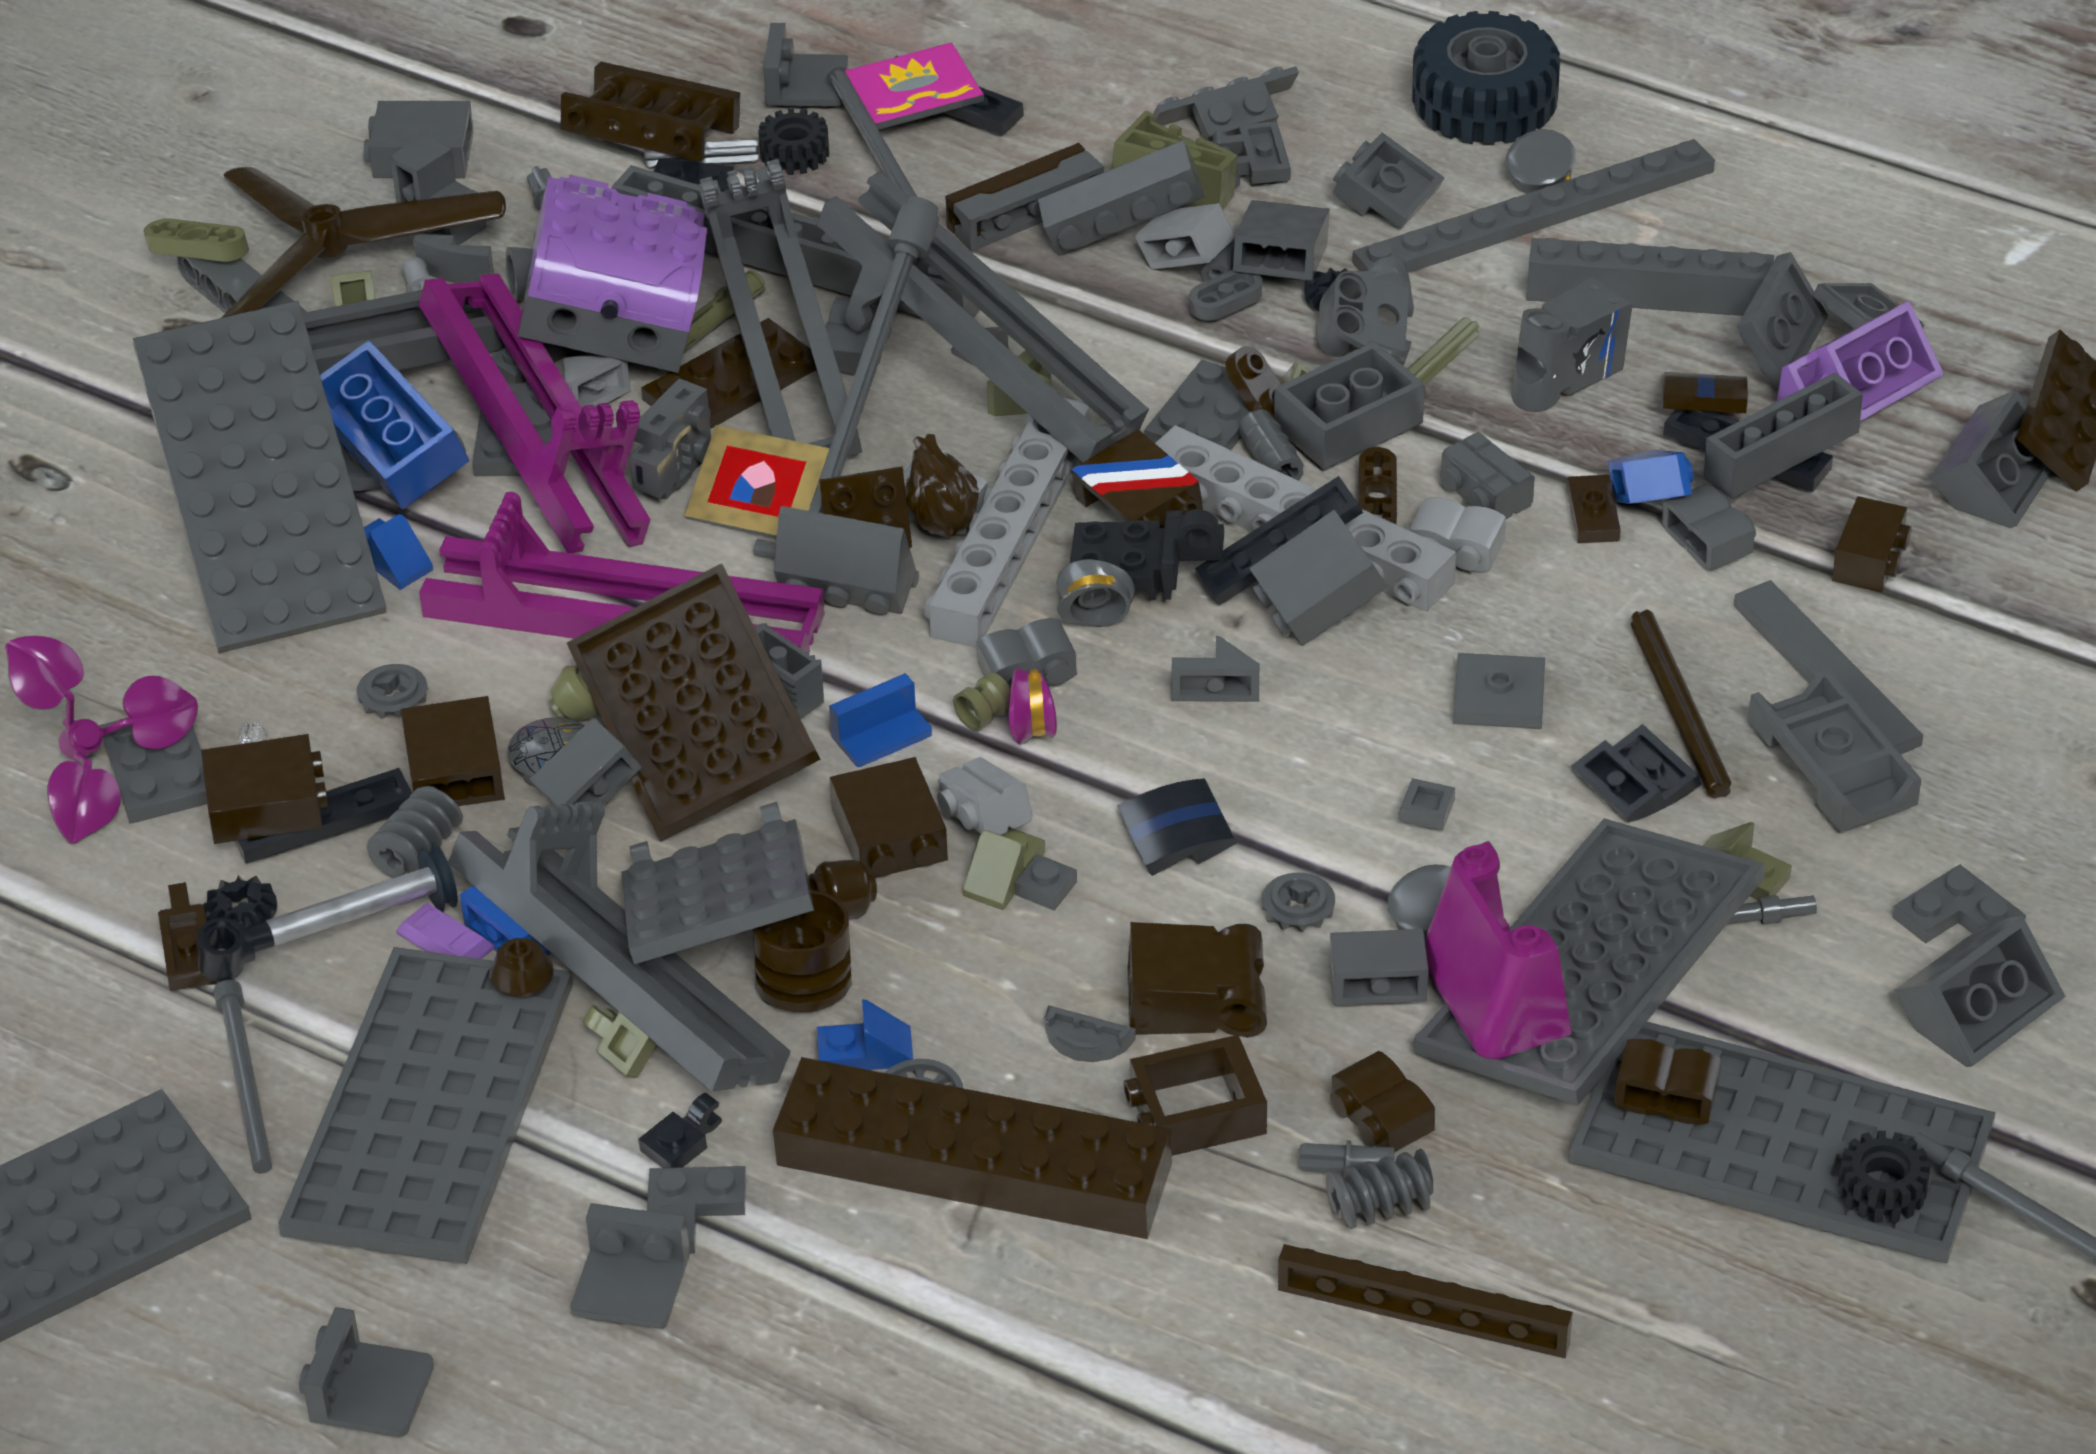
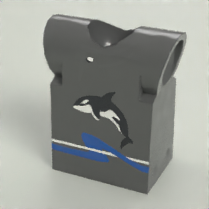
M1590 277L1542 304V309L1533 308L1523 311L1512 388V399L1516 406L1531 412L1547 410L1558 402L1561 393L1571 395L1623 370L1633 303L1595 278Z

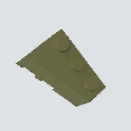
M1146 110L1114 142L1112 169L1184 140L1198 168L1205 195L1204 198L1187 205L1195 207L1219 203L1223 209L1234 197L1237 154L1202 137L1197 138L1195 142L1183 136L1182 128L1175 124L1169 125L1168 129L1154 122L1155 115Z

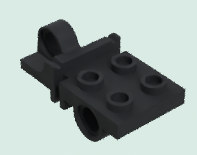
M1199 509L1191 510L1184 515L1181 510L1167 511L1165 528H1160V521L1075 523L1070 563L1086 559L1111 563L1124 570L1132 578L1135 591L1148 590L1150 600H1156L1157 592H1164V599L1171 600L1172 590H1176L1179 561L1222 560L1224 524H1219L1217 518L1212 513Z

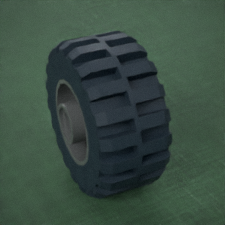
M1478 11L1467 12L1465 16L1459 17L1458 14L1450 16L1444 23L1439 21L1422 35L1414 49L1412 102L1415 105V110L1432 130H1440L1441 134L1449 139L1456 137L1461 139L1462 143L1473 144V142H1483V145H1494L1495 142L1503 141L1504 144L1515 142L1517 137L1536 129H1541L1556 111L1560 76V52L1557 45L1544 29L1539 31L1540 28L1536 23L1530 20L1522 21L1520 16L1510 13L1508 16L1500 15L1498 11H1488V14H1478Z

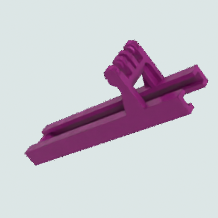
M499 273L480 275L479 281L447 284L444 278L425 280L419 307L566 552H583L585 545L580 535L582 533H591L594 528L593 523L564 477L570 453L573 455L628 546L642 545L651 519L624 477V471L641 417L638 403L634 402V400L620 402V405H618L619 409L616 412L617 427L612 428V424H614L613 410L607 403H600L596 407L593 404L581 407L542 342L518 337L522 310ZM466 297H468L467 301L471 307L483 308L551 419L553 434L551 441L546 445L463 311L462 306Z

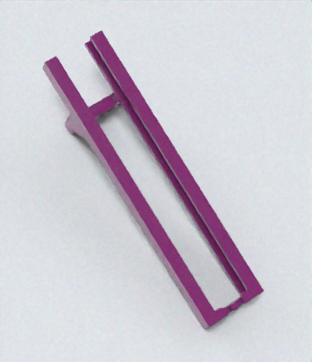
M510 491L505 493L484 541L445 536L439 549L440 556L446 559L443 565L445 573L481 577L483 586L426 578L419 594L422 614L426 618L574 639L635 607L518 591L512 582L649 601L703 572L550 551L524 518L520 496ZM729 576L748 615L804 623L801 631L773 627V631H779V635H785V639H791V643H797V647H803V651H809L810 653V645L814 643V636L812 634L818 633L825 615L823 589Z

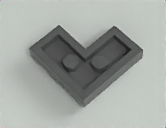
M1959 864L1895 904L1893 919L1926 944L1957 923L1973 933L1987 922L2022 915L2026 919V915Z
M746 1166L649 1168L647 1211L686 1216L690 1254H694L697 1216L745 1215Z

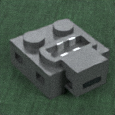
M679 378L640 417L634 442L640 443V445L629 455L632 488L667 500L677 488L683 486L689 480L693 472L703 463L711 440V411L708 406L706 388Z

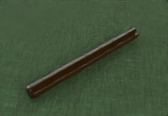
M1648 609L1642 612L1636 611L1631 616L1633 620L1631 628L1707 794L1714 799L1719 796L1726 797L1731 792L1730 786L1732 782L1652 611Z

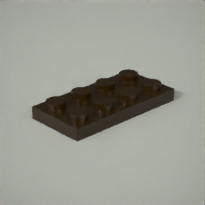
M770 318L760 322L780 390L817 370L811 349ZM741 333L681 365L678 373L670 371L641 387L642 400L650 406L679 378L706 388L708 406L711 411L710 429L760 402Z
M2059 329L2048 337L2017 440L2077 492L2089 484L2096 460V360L2085 352L2080 343L2072 340Z

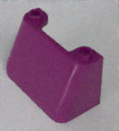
M1490 841L1469 846L1454 857L1425 938L1428 974L1473 1049L1484 1058L1499 1059L1563 1038L1572 1033L1559 949L1550 934L1542 928L1524 925L1510 931L1509 924L1504 918L1497 876L1500 869V861Z

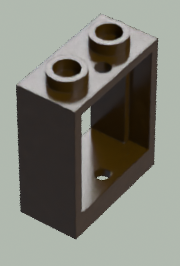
M1239 1034L1130 1059V1079L1123 1082L1128 1106L1130 1108L1137 1107L1139 1112L1137 1114V1122L1171 1129L1172 1156L1267 1134V1100ZM1223 1076L1233 1101L1172 1115H1164L1155 1091Z

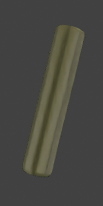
M1468 317L1462 318L1407 369L1426 385L1479 336L1477 330L1479 324L1476 321H1471Z

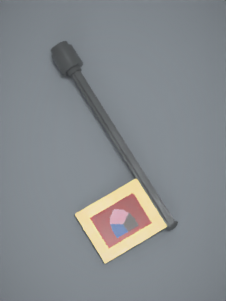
M908 197L906 203L899 208L888 240V245L894 250L895 258L831 447L826 448L716 425L684 515L686 519L777 538L778 517L781 506L823 513L819 479L841 476L912 263L917 261V258H925L928 255L939 222L937 205L924 198Z

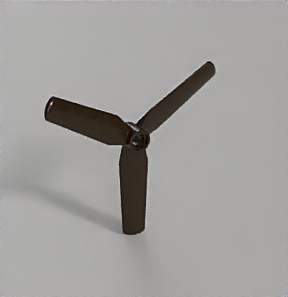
M238 167L230 169L223 174L227 180L280 221L304 234L265 271L221 318L261 309L315 258L337 256L343 253L348 245L376 242L500 219L506 211L505 197L500 191L496 190L340 211V208L333 204L315 206L256 168Z

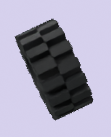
M788 108L787 114H783L779 110L775 112V118L768 115L765 117V122H761L759 125L760 158L762 162H765L766 167L768 161L779 159L782 171L783 169L787 170V175H794V170H799L801 175L807 173L808 167L813 171L818 169V163L824 165L826 157H829L828 125L823 117L819 118L818 113L814 111L808 115L807 109L802 108L799 113H795L794 108Z
M1877 1131L1875 1139L1867 1132L1861 1134L1860 1142L1855 1138L1851 1140L1848 1149L1845 1148L1842 1154L1838 1186H1840L1841 1199L1846 1198V1206L1850 1210L1859 1206L1858 1216L1866 1219L1870 1212L1875 1214L1874 1222L1881 1223L1883 1222V1215H1889L1892 1223L1900 1221L1901 1212L1908 1219L1914 1215L1915 1208L1920 1210L1924 1205V1199H1926L1931 1166L1930 1160L1926 1161L1927 1153L1922 1148L1916 1151V1141L1910 1138L1906 1143H1903V1134L1894 1132L1893 1139L1886 1138V1131ZM1886 1171L1897 1175L1901 1180L1895 1182L1878 1181L1870 1177L1868 1173Z

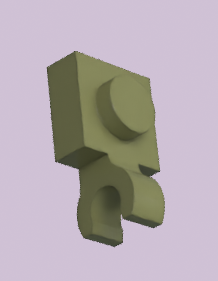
M592 1005L583 1022L603 1038L597 1051L624 1075L638 1078L657 1044L620 1012L616 1014L611 1009H606L603 1013L596 1006Z

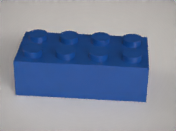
M369 340L320 375L338 440L402 510L470 461L455 431Z

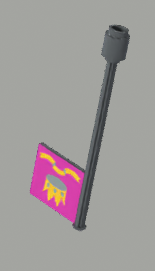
M952 42L849 70L843 66H834L828 71L826 76L827 82L834 86L884 175L909 197H917L879 129L984 101L983 92Z

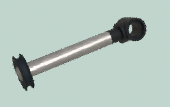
M434 843L431 845L430 852H427L423 847L419 848L418 864L420 870L248 927L243 922L237 923L228 918L212 919L206 922L199 930V969L206 978L212 981L233 980L241 974L245 963L255 960V953L427 895L435 908L440 911H444L446 903L454 908L457 906L458 896L449 862L441 848Z

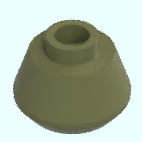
M565 666L550 690L552 699L549 702L554 712L561 718H568L578 722L599 716V711L578 667Z

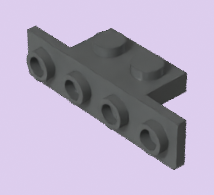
M1296 66L1285 70L1282 67H1275L1267 70L1257 78L1249 80L1248 77H1240L1229 82L1225 87L1215 90L1213 87H1205L1193 93L1192 96L1180 100L1178 97L1167 98L1157 105L1153 113L1155 115L1154 122L1163 126L1195 116L1203 138L1211 142L1213 141L1212 135L1218 130H1223L1227 133V136L1239 134V125L1277 121L1279 116L1270 95L1290 89L1299 71Z

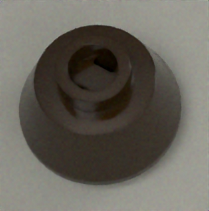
M515 938L505 942L498 949L490 969V979L493 986L501 993L514 998H527L538 994L551 982L554 974L550 958L537 942L527 938Z

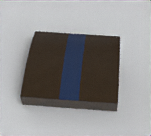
M1664 372L1663 409L1747 413V376Z

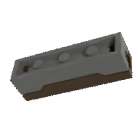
M1076 143L946 195L947 228L953 234L955 233V236L970 251H974L1043 223L1038 199L1104 173V166L1088 151H1085V148L1080 143Z

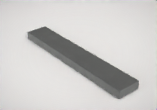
M1771 580L1735 594L1734 606L1809 683L1813 681L1820 670L1828 668L1900 754L1922 746L1923 734Z

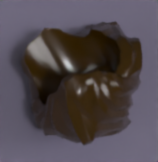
M927 434L925 439L920 436L915 437L913 442L916 450H914L912 456L910 476L906 479L905 484L907 505L916 515L917 522L924 530L940 536H955L972 521L974 512L978 507L979 489L977 487V480L955 457L941 451L934 434Z

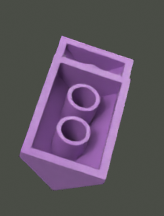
M1909 300L1782 367L1777 402L1836 373L1863 393L1860 421L1941 377L1944 373Z

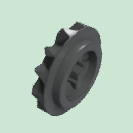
M388 664L377 667L365 674L358 684L357 694L359 703H363L366 713L377 712L381 719L388 714L395 713L400 718L402 708L416 707L418 703L426 701V690L428 688L425 676L418 669L404 664ZM399 685L400 692H395L393 696H386V694H391L393 690H396Z
M1300 872L1284 874L1273 879L1263 891L1262 909L1266 910L1269 922H1280L1284 930L1292 925L1298 926L1302 932H1304L1307 925L1321 928L1324 918H1331L1333 916L1335 893L1332 887L1318 876ZM1291 900H1295L1299 904L1307 902V908H1302L1298 904L1291 906Z

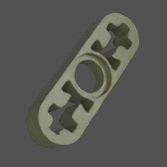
M164 218L149 223L143 230L148 249L155 254L229 262L242 258L249 251L243 228L238 226Z

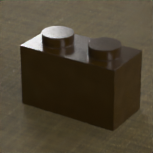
M1857 496L1836 547L1832 581L1882 593L1888 577L1895 578L1898 573L1901 561V553L1898 551H1906L1910 541L1912 526L1905 525L1907 507Z

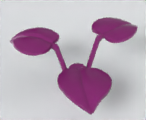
M45 636L16 638L5 644V650L8 659L10 684L18 699L26 706L38 710L52 709L61 703L63 697L66 699V718L63 720V725L66 728L59 736V748L66 757L74 761H64L52 771L47 784V796L50 811L57 828L69 844H75L108 824L120 807L121 794L115 778L106 770L92 769V761L87 757L100 747L103 737L132 725V736L138 746L150 750L167 748L179 741L191 729L197 716L198 703L193 695L175 682L161 676H145L133 682L124 694L123 708L129 716L128 718L121 719L103 728H100L96 722L90 719L75 721V697L69 689L78 685L84 677V668L78 654L70 646L54 638Z

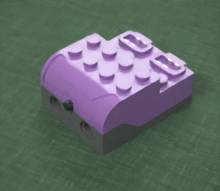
M569 175V178L560 177L559 179L548 177L535 230L518 337L678 373L700 288L707 228L703 227L705 213L698 212L695 208L687 206L686 201L648 193L647 197L642 195L638 197L618 193L616 189L608 188V183L574 175Z

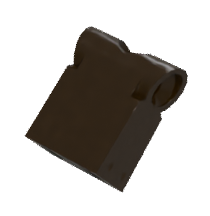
M1130 922L1127 965L1129 1027L1136 1029V1035L1215 1033L1218 1028L1233 1036L1239 1034V1037L1246 1038L1262 1033L1267 1025L1265 989L1259 978L1264 967L1261 931L1256 926L1250 924H1235L1225 927L1218 932L1214 926Z

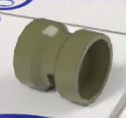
M990 672L977 680L975 688L967 687L954 696L955 711L966 727L978 732L991 724L993 716L1001 717L1009 712L1011 688L1000 675Z

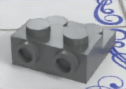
M1382 132L1371 144L1365 141L1359 147L1352 158L1354 161L1352 164L1346 161L1340 167L1333 178V181L1337 183L1333 194L1363 216L1372 208L1402 229L1438 190L1444 177Z

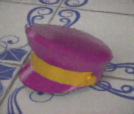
M1016 667L1013 671L1009 725L1011 735L1019 745L1027 742L1033 736L1041 737L1046 735L1049 738H1053L1056 735L1057 719L1054 701L1048 684L1041 674V670L1032 669L1027 671Z

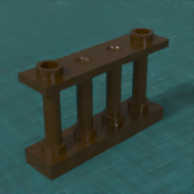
M602 61L594 67V93L591 96L586 97L568 92L561 94L560 130L700 162L704 159L705 131L712 128L734 133L739 128L740 92Z

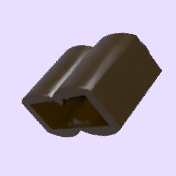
M1629 1039L1626 1043L1616 1081L1614 1104L1634 1113L1647 1115L1662 1114L1672 1120L1686 1124H1708L1719 1082L1722 1059L1701 1049L1682 1048L1674 1050L1670 1046L1652 1039Z
M1377 1051L1332 1075L1330 1100L1334 1110L1340 1117H1348L1351 1122L1358 1126L1360 1135L1369 1146L1395 1147L1394 1152L1435 1130V1107L1419 1086L1406 1079L1394 1061L1383 1052Z

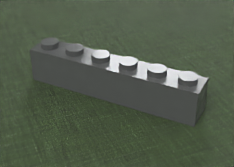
M1532 238L1527 301L1547 302L1584 280L1593 277L1632 302V308L1743 316L1774 262V255L1758 252H1729L1717 249H1686L1675 246H1643L1633 243L1614 244L1599 243L1597 241Z

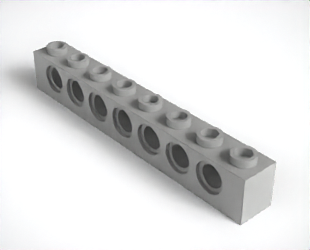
M1064 398L1091 422V408L1086 403ZM1029 414L1027 415L1022 435L1017 434L1014 438L1009 459L1003 460L1000 464L996 483L994 486H989L985 492L983 507L979 513H974L965 540L960 539L958 541L951 566L944 567L940 577L939 588L935 594L931 593L927 598L924 614L925 618L930 620L931 638L977 648L976 641L987 634L1071 475V469L1075 467L1079 459Z
M1176 425L1155 443L1199 481L1203 510L1251 532L1317 490ZM1362 509L1363 513L1345 525L1388 587L1382 592L1427 612L1455 584L1456 551Z

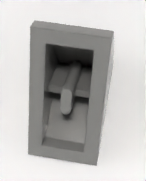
M598 354L563 358L565 382L581 407L590 404L596 407L600 403H608L631 391L628 361Z

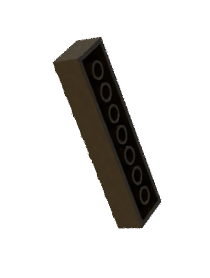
M805 1057L800 1059L773 1128L777 1166L1147 1240L1172 1166L1170 1128Z

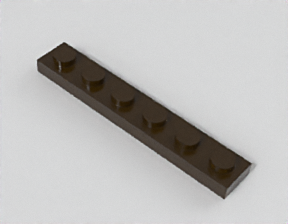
M1284 1244L1278 1258V1291L1566 1359L1571 1341L1573 1316L1571 1311L1558 1309L1552 1305H1541L1512 1298L1500 1293L1473 1289L1454 1282H1444L1422 1277L1407 1271H1397L1375 1266L1360 1260H1350L1324 1254L1309 1248H1299Z

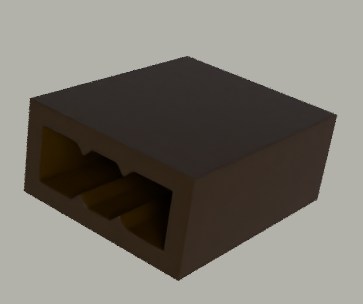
M488 696L401 709L413 791L424 786L435 787L452 798L458 806L505 800Z
M309 734L201 750L208 814L214 844L322 828L320 810L329 807L325 782L316 783V778L324 777L320 750L311 752Z
M916 757L830 777L832 811L852 859L860 861L867 869L869 875H873L876 878L948 861L947 829Z

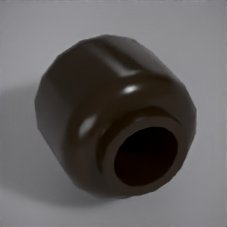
M857 860L824 861L816 867L814 873L808 876L810 890L828 893L840 900L848 910L849 919H858L865 915L870 902H874L877 896L875 877L869 875L865 866Z

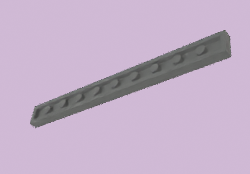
M1695 139L1681 142L1659 151L1651 152L1353 250L1352 263L1359 271H1368L1370 266L1376 261L1387 256H1398L1404 261L1408 273L1713 173L1715 159Z

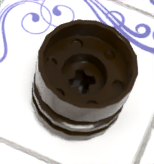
M811 890L813 911L753 929L756 989L764 1001L778 1009L792 1012L818 1011L834 1005L845 997L852 985L849 913L840 900L828 893Z

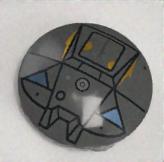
M561 717L533 721L519 729L511 738L508 745L509 760L513 767L523 774L524 781L531 786H535L529 779L585 725L578 721Z

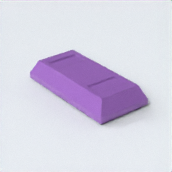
M429 903L423 905L403 921L396 930L398 935L428 952L482 959L494 949V945L487 939Z

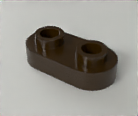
M1249 346L1241 347L1228 356L1225 364L1226 373L1250 412L1263 409L1268 411L1274 418L1275 387L1280 386L1281 383L1258 350Z

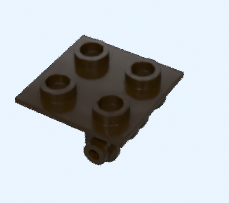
M902 466L819 479L823 514L903 528L909 547L912 548Z

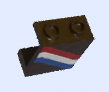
M1139 429L1071 469L1075 496L1083 506L1088 507L1100 499L1124 521H1160V528H1165L1167 511L1181 510L1184 515L1191 510H1203L1199 481Z

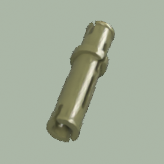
M749 270L745 274L754 299L765 291V282L756 271ZM727 286L719 289L712 301L694 313L684 353L716 329L722 322L731 316L736 317Z

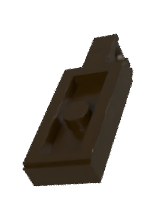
M186 882L168 885L171 908L160 910L158 916L170 991L215 984L216 981L206 978L201 973L198 965V934L200 928L206 923L204 904L190 905Z

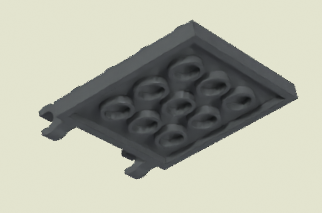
M778 802L760 806L764 822L760 830L744 835L739 833L728 834L719 838L716 843L701 848L694 846L679 849L668 858L653 861L648 841L631 845L630 852L634 864L628 870L621 871L628 947L634 965L813 911L814 907L802 840L796 819L787 822L783 821Z

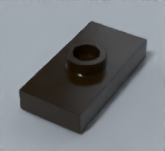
M1610 475L1569 476L1567 478V491L1577 542L1620 541L1621 529Z

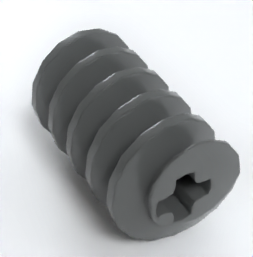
M431 786L419 787L411 793L409 799L400 805L399 810L389 817V820L379 828L378 832L368 840V854L373 863L391 878L402 876L405 872L419 870V848L423 847L427 852H430L432 844L435 843L440 847L442 839L448 838L452 834V829L462 823V812L455 801L444 792Z
M1421 1148L1416 1150L1414 1158L1411 1154L1404 1152L1397 1156L1395 1162L1390 1157H1384L1379 1159L1377 1167L1374 1163L1368 1161L1361 1164L1359 1172L1353 1166H1347L1342 1169L1341 1176L1333 1170L1328 1171L1326 1174V1189L1332 1209L1339 1218L1343 1217L1350 1229L1357 1227V1213L1362 1212L1370 1225L1375 1223V1209L1377 1208L1381 1209L1387 1220L1393 1219L1394 1204L1397 1203L1405 1215L1412 1213L1413 1199L1418 1200L1424 1211L1430 1209V1196L1434 1191L1433 1175L1427 1155Z

